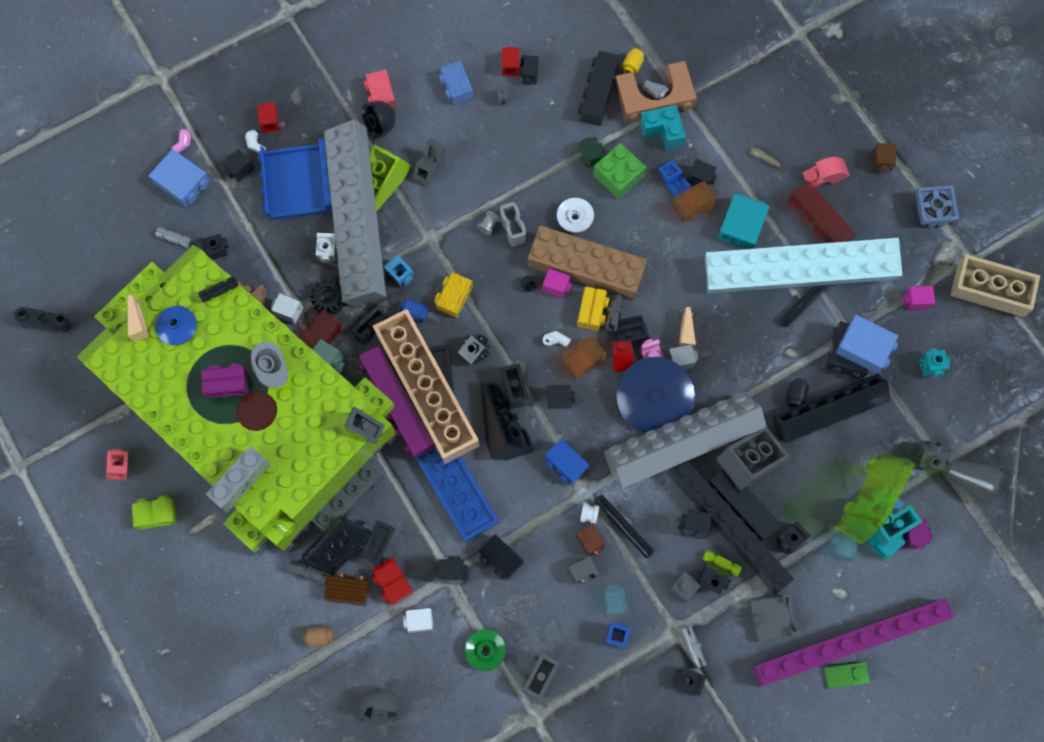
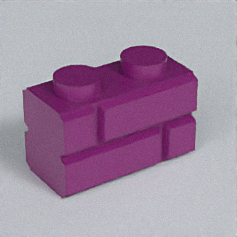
M233 363L227 368L212 365L208 369L201 371L202 393L206 398L249 394L248 371L241 364Z

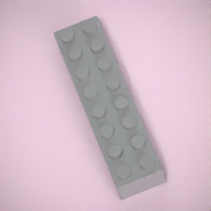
M746 392L738 393L732 398L719 401L708 408H702L694 414L683 416L680 420L667 423L661 428L650 430L642 436L631 438L623 444L612 446L604 451L611 473L621 487L624 488L766 427L762 407Z

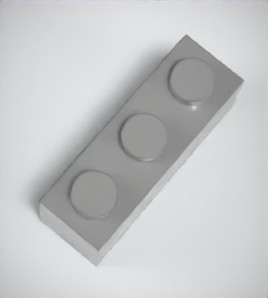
M250 446L206 495L228 513L271 464Z

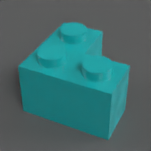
M677 105L641 112L639 123L644 139L662 135L666 151L684 147L686 135Z
M880 498L859 512L882 546L922 523V520L911 505L893 514L883 498Z

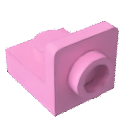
M649 339L643 342L639 350L643 359L663 357L659 346V339Z

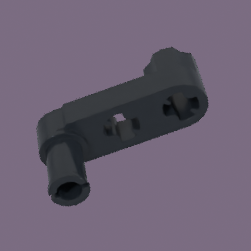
M20 307L14 313L15 320L24 328L32 327L57 333H65L71 329V322L63 313L56 314L28 307ZM24 314H27L29 318H25V321H23L21 316L24 317ZM42 316H46L47 320H49L48 323L45 322V325H41L39 318H42Z

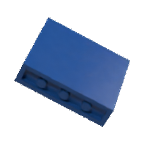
M319 138V144L269 151H265L263 146H260L258 161L259 164H262V170H259L260 180L263 181L261 195L262 198H265V203H262L263 213L267 214L269 220L332 212L325 138Z

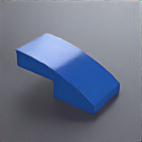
M674 160L658 168L664 183L677 201L693 193V188L683 177V171Z

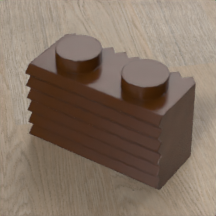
M334 572V576L328 575L324 600L366 607L370 582L366 581L364 576L354 575L352 579L346 578L344 573Z

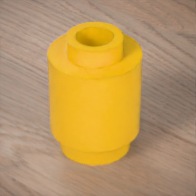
M637 48L629 51L621 65L623 73L633 72L634 75H637L644 61V53Z

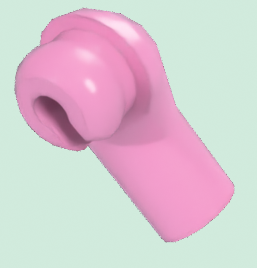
M181 129L179 131V142L171 148L178 153L188 148L191 141L190 131Z

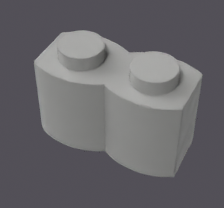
M514 202L502 205L500 207L501 223L506 230L509 244L512 247L525 244L526 228L520 219L517 205Z

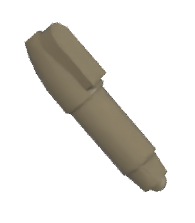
M754 147L750 149L749 154L754 158L762 159L771 166L781 167L776 159L761 149Z

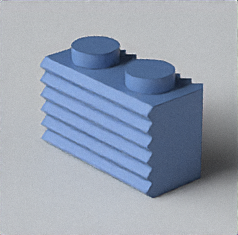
M460 61L440 68L441 75H439L441 85L446 86L447 90H445L447 99L452 100L453 105L474 98L473 89Z

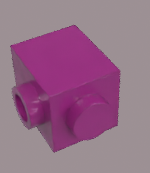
M926 518L921 519L922 523L903 534L904 541L906 542L905 547H912L913 550L923 549L926 544L931 542L932 532L927 525Z

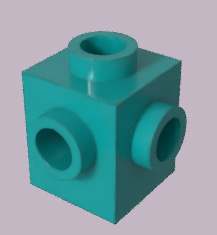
M937 348L927 350L919 359L924 377L932 376L935 378L943 376L950 368V358L946 355L945 350L938 351Z

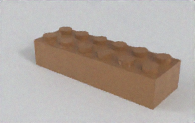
M539 226L528 256V267L546 273L549 269L570 275L571 281L596 289L606 290L608 293L618 294L633 301L647 259L543 226Z

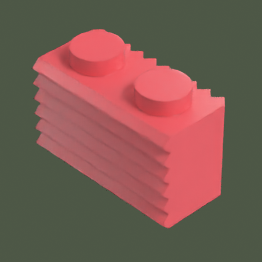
M387 70L365 74L367 80L363 82L366 92L370 91L371 96H368L369 102L376 100L384 101L390 107L396 108Z

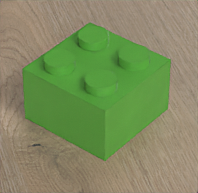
M620 143L594 166L593 176L617 199H620L645 177L646 166Z

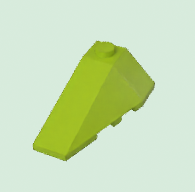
M374 144L370 151V162L377 212L403 182L412 165Z

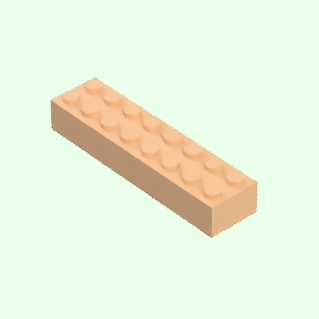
M406 309L373 325L375 335L434 442L444 464L479 447V440L409 311Z

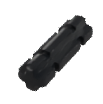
M231 276L225 282H218L208 287V290L200 291L198 293L199 297L205 303L211 300V297H218L228 292V289L231 288L232 290L238 287V282L234 276Z

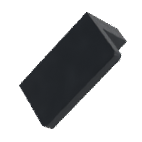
M376 520L371 531L372 535L367 539L359 557L377 566L396 528Z

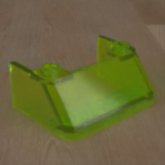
M885 455L872 456L867 464L868 467L865 469L869 473L856 498L852 502L848 501L842 510L845 514L836 523L834 528L863 545L888 519L915 467V463L911 460Z

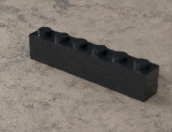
M874 374L775 414L773 419L776 433L784 443L792 442L817 430L846 420L849 417L864 413L876 406H881L891 401L888 381L881 375Z

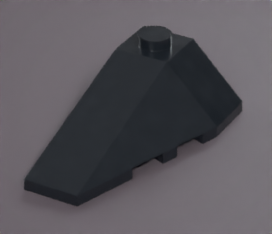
M482 381L480 385L485 438L491 458L507 461L533 452L535 449L526 428L522 429L517 422L519 419L517 414H513L507 406L509 402L498 384Z

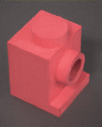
M113 449L107 452L106 480H127L128 451Z

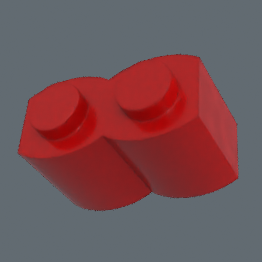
M393 557L372 569L374 575L371 577L376 586L381 585L384 591L381 595L387 604L390 602L394 606L414 594Z

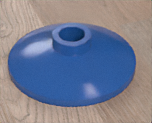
M183 306L169 307L158 316L155 325L156 333L166 344H184L196 332V317L189 309ZM176 320L177 324L171 326V323Z

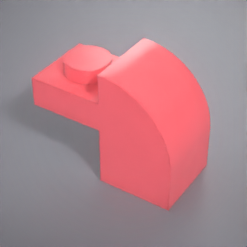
M839 157L820 160L816 162V166L803 172L808 189L811 190L826 182L835 184L850 176L845 161Z

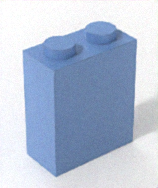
M174 149L148 175L156 186L186 208L196 200L197 195L206 189L210 182L209 177L203 170Z
M855 315L835 353L878 374L882 369L886 370L890 363L888 357L890 353L895 352L898 346L896 340L899 335Z

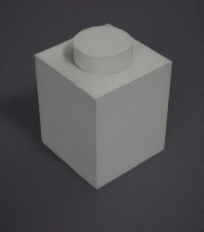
M692 344L671 348L667 354L668 359L679 364L684 370L694 368L696 361H698L697 351L693 350Z

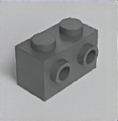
M543 653L540 657L536 656L530 666L534 668L531 675L526 674L521 683V686L524 687L522 691L541 701L560 663Z

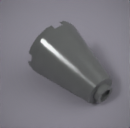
M953 460L952 463H947L944 473L948 474L947 479L991 504L993 499L990 496L993 497L997 492L1003 474L999 470L1003 471L1004 466Z

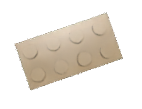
M965 254L958 262L950 296L1025 317L1034 308L1040 275Z

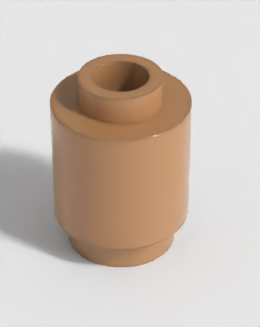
M327 625L308 627L307 632L303 633L304 644H308L309 648L329 646V643H334L333 627H328Z

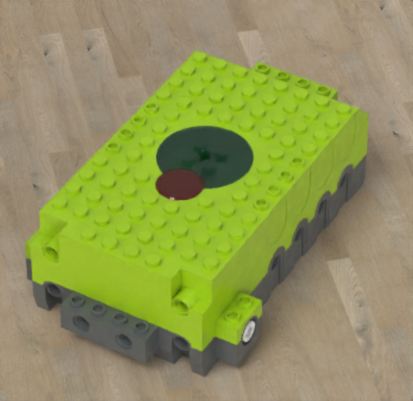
M192 245L165 272L151 262L94 317L106 329L76 357L212 486L219 481L250 446L263 456L271 465L234 505L236 510L223 524L251 551L259 556L272 543L285 553H288L295 545L293 541L302 531L307 533L316 524L324 532L339 515L348 518L384 480L383 475L372 464L378 458L377 453L385 444L390 446L397 438L394 428L387 417L395 405L367 378H364L356 387L351 385L239 284L238 287L232 290L230 288L228 292L218 297H211V300L205 303L202 302L198 294L200 291L208 290V287L218 282H225L231 276L210 259L205 252ZM131 294L140 303L149 333V338L133 342L128 337V295ZM172 306H183L189 309L197 320V329L194 336L181 345L166 344L156 333L155 325L158 316L165 309ZM173 321L171 326H175L177 321ZM271 342L281 350L288 370V379L283 386L270 388L258 380L251 367V352L258 343ZM233 363L241 364L247 369L249 394L206 398L203 395L202 370L208 369L212 365L227 368ZM353 407L360 409L385 425L377 444L346 431L344 425Z

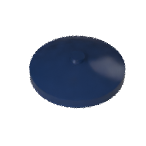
M649 357L641 359L627 368L619 380L616 397L618 408L623 418L635 429L646 433L650 430L661 428L667 423L680 420L683 416L690 415L694 405L695 394L693 383L688 373L679 364L663 357Z

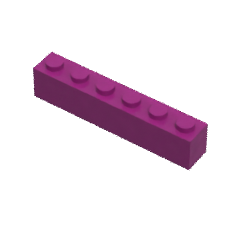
M380 345L359 355L361 362L358 365L363 374L367 372L370 377L368 380L395 405L387 417L390 423L395 422L397 427L394 430L398 438H403L406 442L403 447L408 456L412 454L414 459L435 449L434 442Z

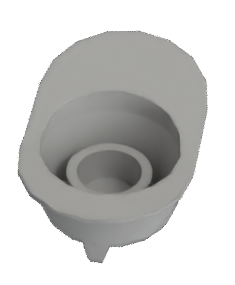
M271 342L258 343L251 352V367L258 380L270 388L283 386L288 379V370L281 350Z

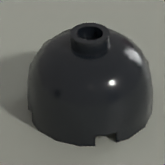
M379 100L368 102L362 106L365 112L362 114V119L369 133L373 131L376 134L375 138H381L392 131L395 126L396 116L392 107Z

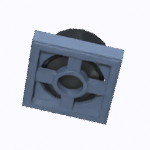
M953 185L916 188L915 196L921 225H929L930 229H933L936 225L938 228H941L947 223L960 220Z

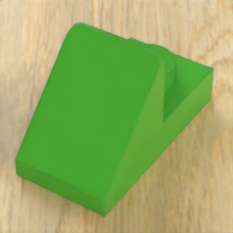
M866 662L824 668L828 689L870 683Z

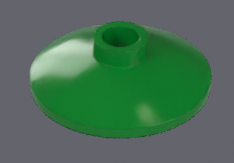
M483 629L469 637L465 646V655L472 667L480 671H491L503 662L506 647L498 633ZM484 647H488L490 650L487 655L482 653Z

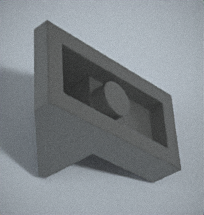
M353 407L344 427L348 433L357 434L367 441L377 444L385 425L360 409Z

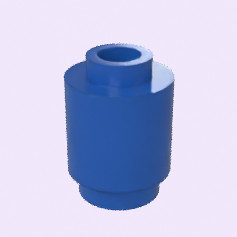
M410 299L406 302L403 301L400 307V312L407 309L413 321L418 323L420 321L425 322L429 308L425 307L424 304Z

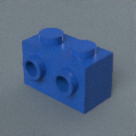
M562 438L545 454V464L551 470L556 469L560 473L559 477L566 484L570 483L573 486L589 470L590 465Z

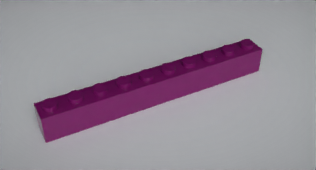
M944 598L753 666L752 670L759 687L952 619L954 615L947 599Z

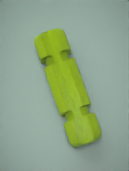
M709 550L705 552L703 556L704 561H710L729 571L733 576L739 575L741 566L735 563L731 564V561L719 555H714L715 553Z

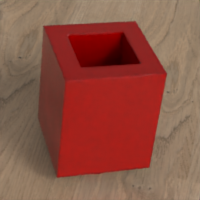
M502 48V76H519L520 48Z
M267 102L257 105L259 125L262 132L281 131L279 111L276 104Z
M631 341L612 342L614 372L626 371L633 364Z

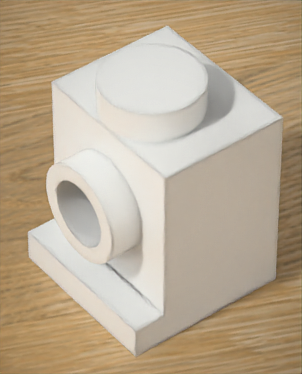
M317 233L316 257L318 261L330 263L337 260L335 234Z

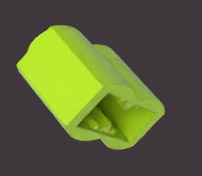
M159 496L157 500L149 501V499L137 500V503L132 504L133 528L140 530L177 524L175 500L169 498V496Z

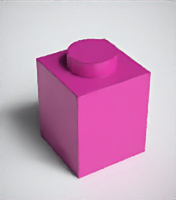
M549 269L542 286V292L564 299L565 293L569 294L572 287L570 275Z
M933 286L909 287L903 295V302L907 306V311L930 310L935 305Z

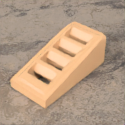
M131 294L128 295V337L133 342L149 338V333L140 303Z
M686 307L683 312L678 347L692 344L694 350L696 341L691 307Z

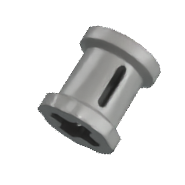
M487 211L486 217L477 227L481 232L490 236L493 233L492 229L501 219L494 212Z

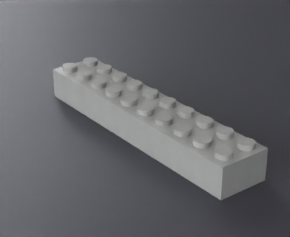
M354 119L324 131L342 302L357 307L385 298L386 289L367 128Z

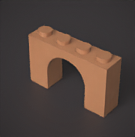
M686 62L668 64L666 75L671 93L661 100H650L644 97L638 90L633 72L617 75L615 77V88L625 122L639 121L641 112L677 105L678 111H687L695 107L697 98Z

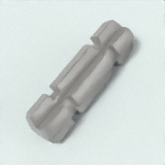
M158 227L155 233L158 238L166 239V241L177 245L181 244L185 248H189L192 243L190 237L182 236L179 233L162 227Z

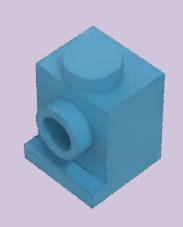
M399 255L384 266L385 273L399 287L403 285L408 286L413 281V270Z

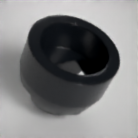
M527 275L522 278L521 286L524 291L531 292L536 289L537 282L532 276Z

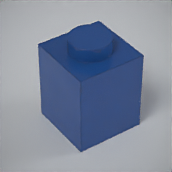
M611 622L605 645L625 649L631 627Z

